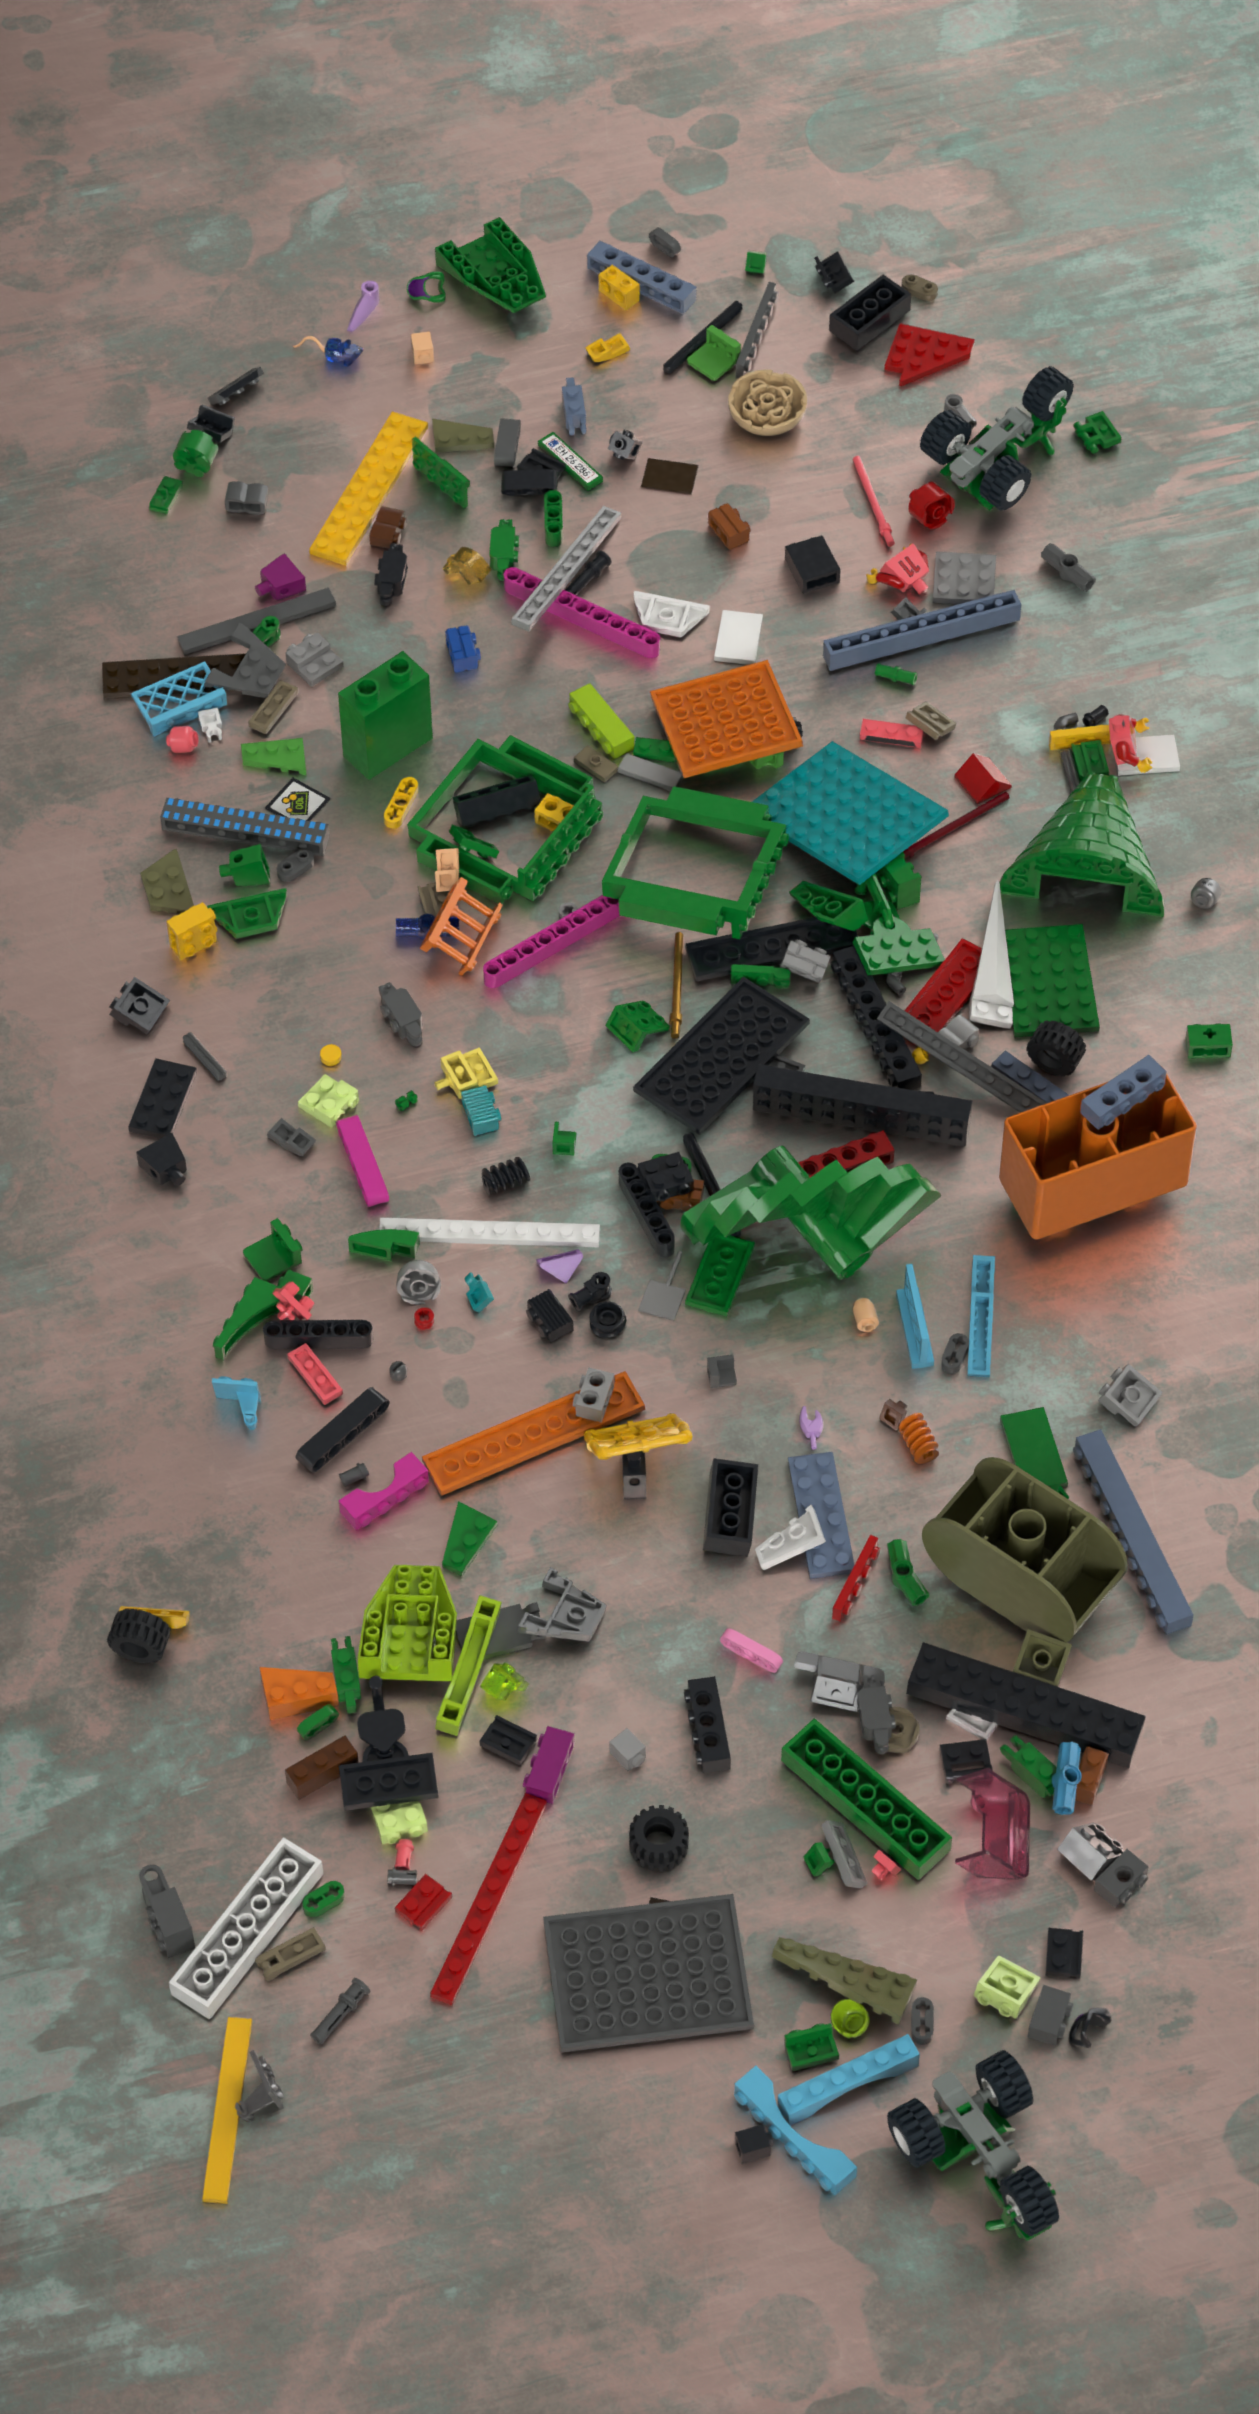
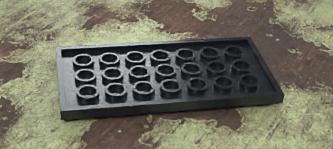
M743 977L633 1086V1091L700 1135L755 1080L758 1064L768 1066L810 1024V1019Z

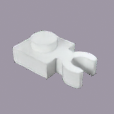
M218 708L198 711L202 732H206L207 741L211 742L212 735H217L219 740H222V722Z

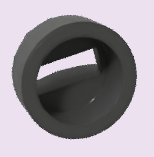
M396 1361L391 1364L389 1369L390 1377L396 1381L404 1380L408 1374L407 1366L402 1361Z

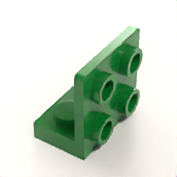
M643 1000L616 1005L605 1025L632 1052L639 1050L647 1034L667 1031L670 1028L665 1019L658 1015L649 1003Z

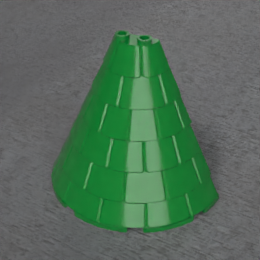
M1087 772L1085 778L1082 779L1068 796L1067 800L1042 827L1041 831L1031 840L1024 851L1016 858L1015 862L1005 871L999 881L1001 894L1039 899L1042 874L1125 886L1122 911L1164 917L1165 915L1164 899L1151 870L1135 823L1128 810L1118 777L1115 775L1107 776Z

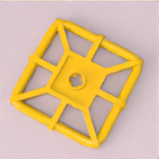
M669 1413L663 1417L637 1422L631 1420L627 1421V1424L597 1430L589 1429L584 1433V1440L590 1452H593L600 1460H607L613 1456L639 1451L645 1453L649 1452V1449L674 1444H687L692 1441V1432L686 1421L681 1420L675 1413Z

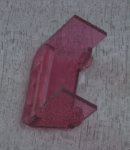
M989 1768L958 1777L957 1782L972 1791L971 1805L973 1809L983 1815L982 1851L955 1859V1864L978 1878L1018 1880L1027 1877L1029 1874L1030 1800L1027 1794Z

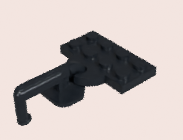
M373 1676L369 1680L374 1711L363 1713L357 1720L359 1737L369 1744L363 1753L362 1762L339 1765L344 1811L439 1798L433 1752L409 1756L406 1747L401 1742H398L406 1731L404 1715L397 1709H384L383 1681L379 1676Z

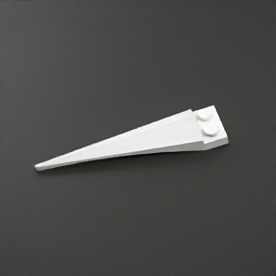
M997 880L994 886L984 942L969 1003V1021L1010 1029L1013 1024L1011 1007L1014 1006L1000 884Z

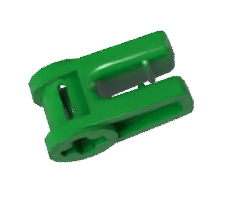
M274 616L265 617L252 632L268 648L281 638L278 618Z

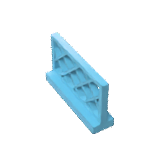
M205 661L131 693L134 702L149 725L153 737L198 718V711L213 708L219 709L227 705L226 692L223 687L213 686L216 689L215 691L210 693L203 692L205 688L204 683L211 672ZM204 669L206 673L204 679L194 677L196 672ZM185 679L188 680L186 687L176 685L177 681ZM192 681L202 684L200 690L190 688ZM167 687L170 689L168 694L165 695L157 693L159 688ZM173 690L183 692L181 699L171 696ZM187 693L197 695V698L192 701L185 700ZM148 695L151 696L149 703L140 701L139 697ZM155 697L165 700L163 706L153 704ZM169 701L179 703L176 708H166ZM150 709L160 711V714L153 718H150L148 715Z
M906 1264L904 1289L896 1290V1297L912 1369L934 1366V1357L919 1288L917 1287L913 1264Z

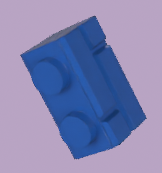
M468 625L446 629V644L454 672L477 669L478 660H481L480 649L474 646L477 644L475 632L471 633Z

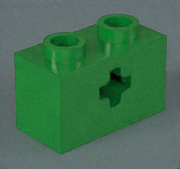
M1230 1024L1187 1025L1185 1038L1188 1059L1231 1057L1233 1043Z

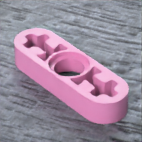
M727 1628L720 1637V1642L727 1649L770 1672L776 1673L783 1663V1659L777 1653L733 1629Z

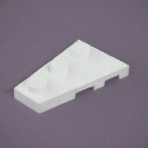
M812 1505L805 1509L806 1513L800 1518H793L789 1522L790 1525L781 1533H774L755 1548L763 1570L826 1542Z

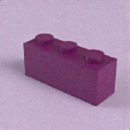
M547 1726L545 1734L541 1733L537 1745L540 1747L537 1754L534 1753L531 1759V1773H527L523 1781V1787L526 1788L527 1794L544 1799L549 1804L554 1803L575 1745L574 1733Z

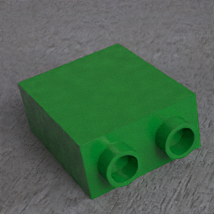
M404 651L338 692L343 756L368 780L374 778L433 739L429 674Z

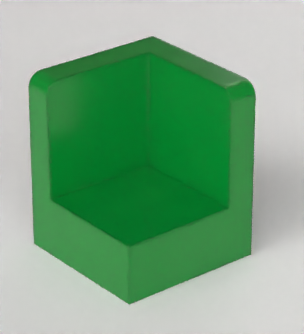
M557 1121L554 1124L552 1140L553 1154L574 1156L577 1133L560 1131L559 1122Z

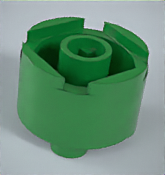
M191 430L189 433L183 432L173 452L174 466L179 470L193 473L197 477H203L210 470L218 452L217 443L214 445L212 442L213 438L199 430Z

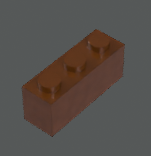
M346 1735L285 1769L286 1783L297 1799L300 1800L340 1777L339 1765L359 1763L358 1752Z

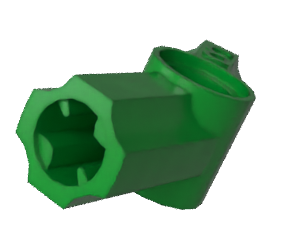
M894 1539L887 1543L892 1582L901 1589L912 1606H919L929 1598V1592L913 1571L907 1541ZM904 1572L906 1573V1575H900L898 1573Z

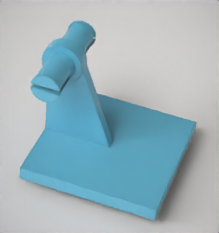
M221 1376L218 1379L212 1378L216 1398L239 1400L244 1423L250 1430H254L258 1422L256 1416L258 1401L261 1402L258 1383L249 1378L232 1380L225 1376Z

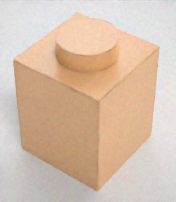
M430 331L411 334L414 363L434 362Z

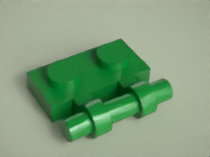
M1104 411L1087 416L1085 419L1086 424L1084 425L1079 421L1073 424L1076 435L1082 438L1085 448L1090 450L1092 454L1098 452L1099 449L1096 446L1098 444L1103 449L1121 443L1122 437ZM1092 432L1094 436L1090 437L1088 433Z

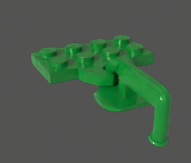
M875 873L860 885L857 884V887L854 889L855 893L864 895L867 892L866 887H868L874 900L863 902L868 921L863 925L871 929L870 935L855 937L853 941L868 976L939 967L943 963L945 958L931 928L911 930L907 923L899 919L895 906L887 901Z

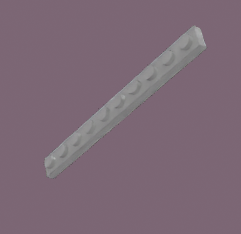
M605 506L600 509L512 617L511 625L526 631H530L618 523L621 519V512Z

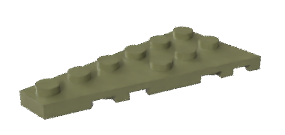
M779 1937L772 1953V1957L795 1970L803 1969L809 1972V1977L816 1981L820 1978L828 1982L829 1988L859 2004L867 2003L873 2006L875 2013L879 2015L883 2012L892 2017V2022L898 2025L916 1988L917 1979L911 1978L906 1974H898L883 1967L872 1966L861 1960L843 1957L838 1953H830L812 1945L795 1942L789 1938Z

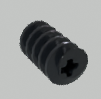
M515 1157L514 1162L510 1159L507 1160L506 1165L500 1162L498 1168L495 1165H491L490 1171L487 1168H483L481 1173L484 1189L489 1196L491 1188L495 1193H498L499 1185L503 1190H506V1183H509L513 1188L514 1180H517L520 1185L522 1184L523 1177L528 1182L531 1180L529 1171L520 1157Z

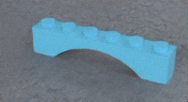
M909 2034L778 2094V2108L787 2123L792 2126L811 2117L829 2102L854 2088L878 2079L899 2076L918 2067L920 2053Z
M757 2066L753 2067L734 2084V2097L742 2106L746 2105L751 2110L754 2119L759 2123L763 2122L768 2127V2132L771 2133V2136L776 2140L780 2139L785 2144L786 2151L792 2157L796 2156L809 2174L813 2173L818 2178V2182L824 2190H830L836 2195L857 2177V2166L841 2150L814 2144L791 2128L777 2106L773 2082Z

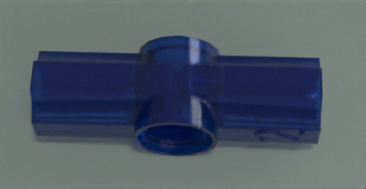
M427 913L419 918H396V937H419L421 940H424L435 916ZM449 918L450 925L459 930V919ZM441 932L440 937L451 936L447 932Z

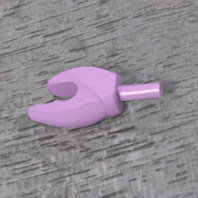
M803 1406L799 1417L800 1427L808 1439L810 1438L811 1449L815 1450L817 1449L816 1438L820 1436L823 1429V1419L816 1410L815 1419L809 1420L806 1406Z

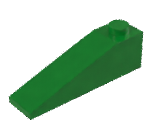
M802 881L789 891L790 896L820 921L852 931L859 929L868 921L863 900L806 881Z

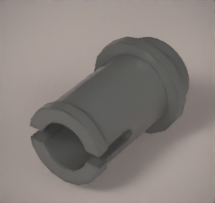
M357 1463L356 1467L339 1474L344 1487L362 1478L363 1480L366 1479L369 1472L364 1463Z
M393 1867V1870L388 1869L387 1884H392V1886H395V1884L416 1885L417 1870H395V1867Z

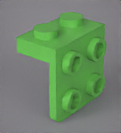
M711 325L707 328L706 343L687 358V363L715 381L736 365L741 353V344L736 339L726 335L722 330Z

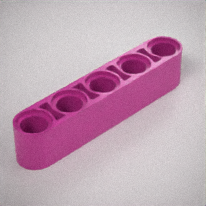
M358 1115L337 1120L338 1133L367 1207L388 1202L389 1195Z

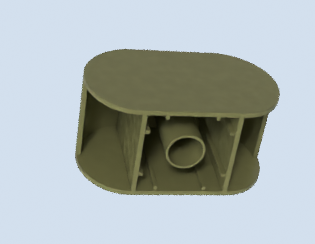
M996 1457L982 1459L976 1465L972 1476L941 1512L926 1523L922 1530V1541L928 1555L939 1570L955 1585L1026 1632L1029 1629L1066 1643L1074 1637L1126 1574L1128 1569L1127 1557L1121 1543L1103 1522L1021 1468Z

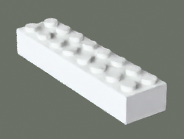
M283 1837L169 1981L171 1995L206 2018L211 2019L255 1963V1959L262 1954L301 1904L304 1897L308 1895L324 1874L322 1861Z

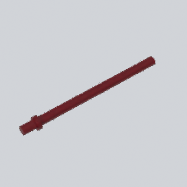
M1007 792L1000 794L912 844L903 851L905 858L908 856L911 858L920 849L1010 799Z

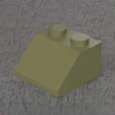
M1028 1629L1013 1672L1058 1687L1072 1644Z

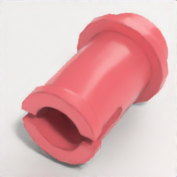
M401 1839L396 1844L395 1869H410L411 1852L414 1851L412 1841Z

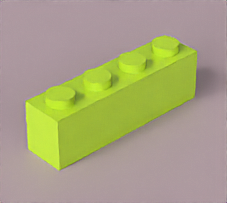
M591 683L569 693L568 706L573 714L576 713L581 724L590 730L593 739L599 741L606 754H609L615 760L634 750L635 736Z

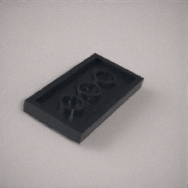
M155 1058L128 1126L129 1132L160 1139L170 1133L173 1134L197 1074V1068Z

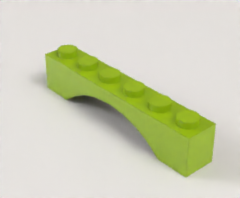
M479 1595L452 1682L449 1684L436 1719V1730L458 1736L500 1614L502 1602Z

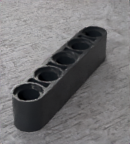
M623 1163L618 1170L619 1186L656 1254L660 1257L671 1256L675 1250V1236L657 1202L652 1203L638 1167L633 1163Z
M273 1320L267 1322L263 1327L265 1345L270 1349H296L307 1343L310 1349H363L370 1347L374 1340L372 1324L367 1320Z
M374 1387L368 1388L297 1451L296 1460L312 1473L317 1472L387 1410L390 1401Z

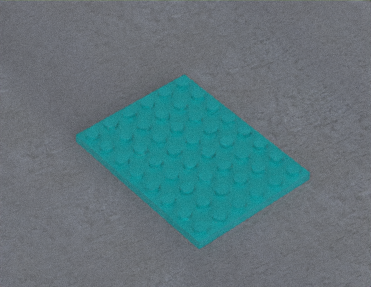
M833 741L752 801L769 805V814L772 816L771 822L786 824L789 842L859 885L949 817V812L946 808Z

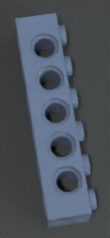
M599 241L587 254L588 269L600 274L613 264L640 284V294L677 312L685 314L696 301V286L633 257L610 244Z

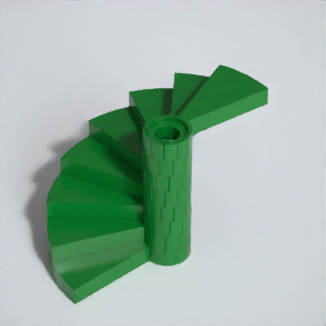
M781 1145L765 1154L753 1166L751 1171L683 1213L680 1226L681 1230L694 1245L700 1241L704 1246L721 1233L724 1237H727L757 1221L763 1223L788 1218L837 1278L842 1280L854 1275V1272L869 1260L876 1248L939 1199L941 1194L930 1180L923 1178L911 1164L888 1169L878 1157L865 1162L848 1173L835 1160L810 1177L786 1147Z

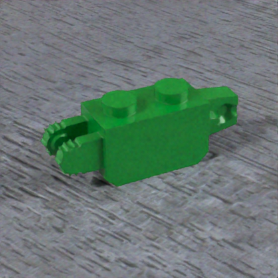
M500 519L499 526L491 529L490 568L497 570V577L500 581H504L505 570L514 567V563H518V551H515V547H519V535H515V527H513L511 519Z
M345 1636L346 1648L338 1649L336 1638L331 1639V1656L338 1702H346L347 1714L357 1712L355 1700L361 1699V1689L355 1650L352 1647L351 1637Z
M1016 1735L1010 1740L1018 1752L1015 1753L1005 1744L1000 1747L1001 1753L1011 1762V1768L1014 1773L1040 1797L1054 1796L1052 1776L1056 1773L1057 1767L1030 1742L1026 1744Z

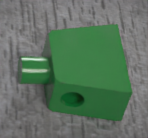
M261 844L232 851L229 854V864L219 865L221 878L232 876L237 886L270 885V867Z

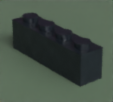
M531 774L452 797L457 820L462 826L466 827L474 826L479 821L494 820L496 816L503 814L512 815L520 809H532L541 802L537 782Z

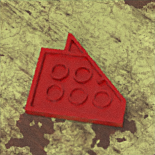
M900 323L885 362L884 370L901 373L899 386L907 385L970 359L975 339Z

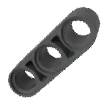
M500 419L494 455L495 466L515 467L521 420Z

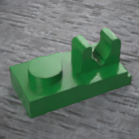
M164 476L149 503V509L168 514L183 487V481Z

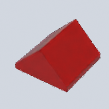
M972 753L954 774L956 780L977 805L1012 788L1011 783L989 757Z

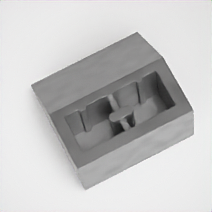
M1097 1823L1073 1827L1058 1847V1850L1091 1881L1096 1880L1124 1852L1122 1844L1115 1839H1111L1105 1833L1106 1830Z

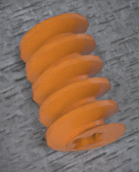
M914 1413L906 1417L899 1424V1432L910 1449V1453L914 1456V1461L918 1464L928 1463L939 1456V1451L936 1450L939 1445L934 1441V1435L930 1434L931 1429L927 1427V1421L923 1420L924 1416L922 1413Z

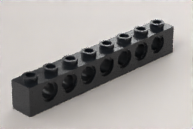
M855 946L833 952V961L830 962L832 972L834 974L837 973L840 988L842 990L845 989L848 1004L850 1006L853 1005L856 1020L862 1023L864 1036L870 1039L872 1052L874 1055H878L880 1068L887 1073L889 1086L908 1090L920 1088L922 1074L903 1036L877 1020L887 1004L873 976L867 975Z

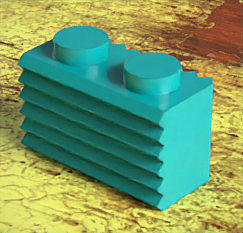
M486 1085L461 1091V1101L474 1136L481 1135L482 1133L485 1134L486 1132L489 1133L490 1131L493 1132L494 1130L497 1131L499 1129L498 1121L502 1119L499 1109H495L493 1106L495 1104L493 1092H488Z

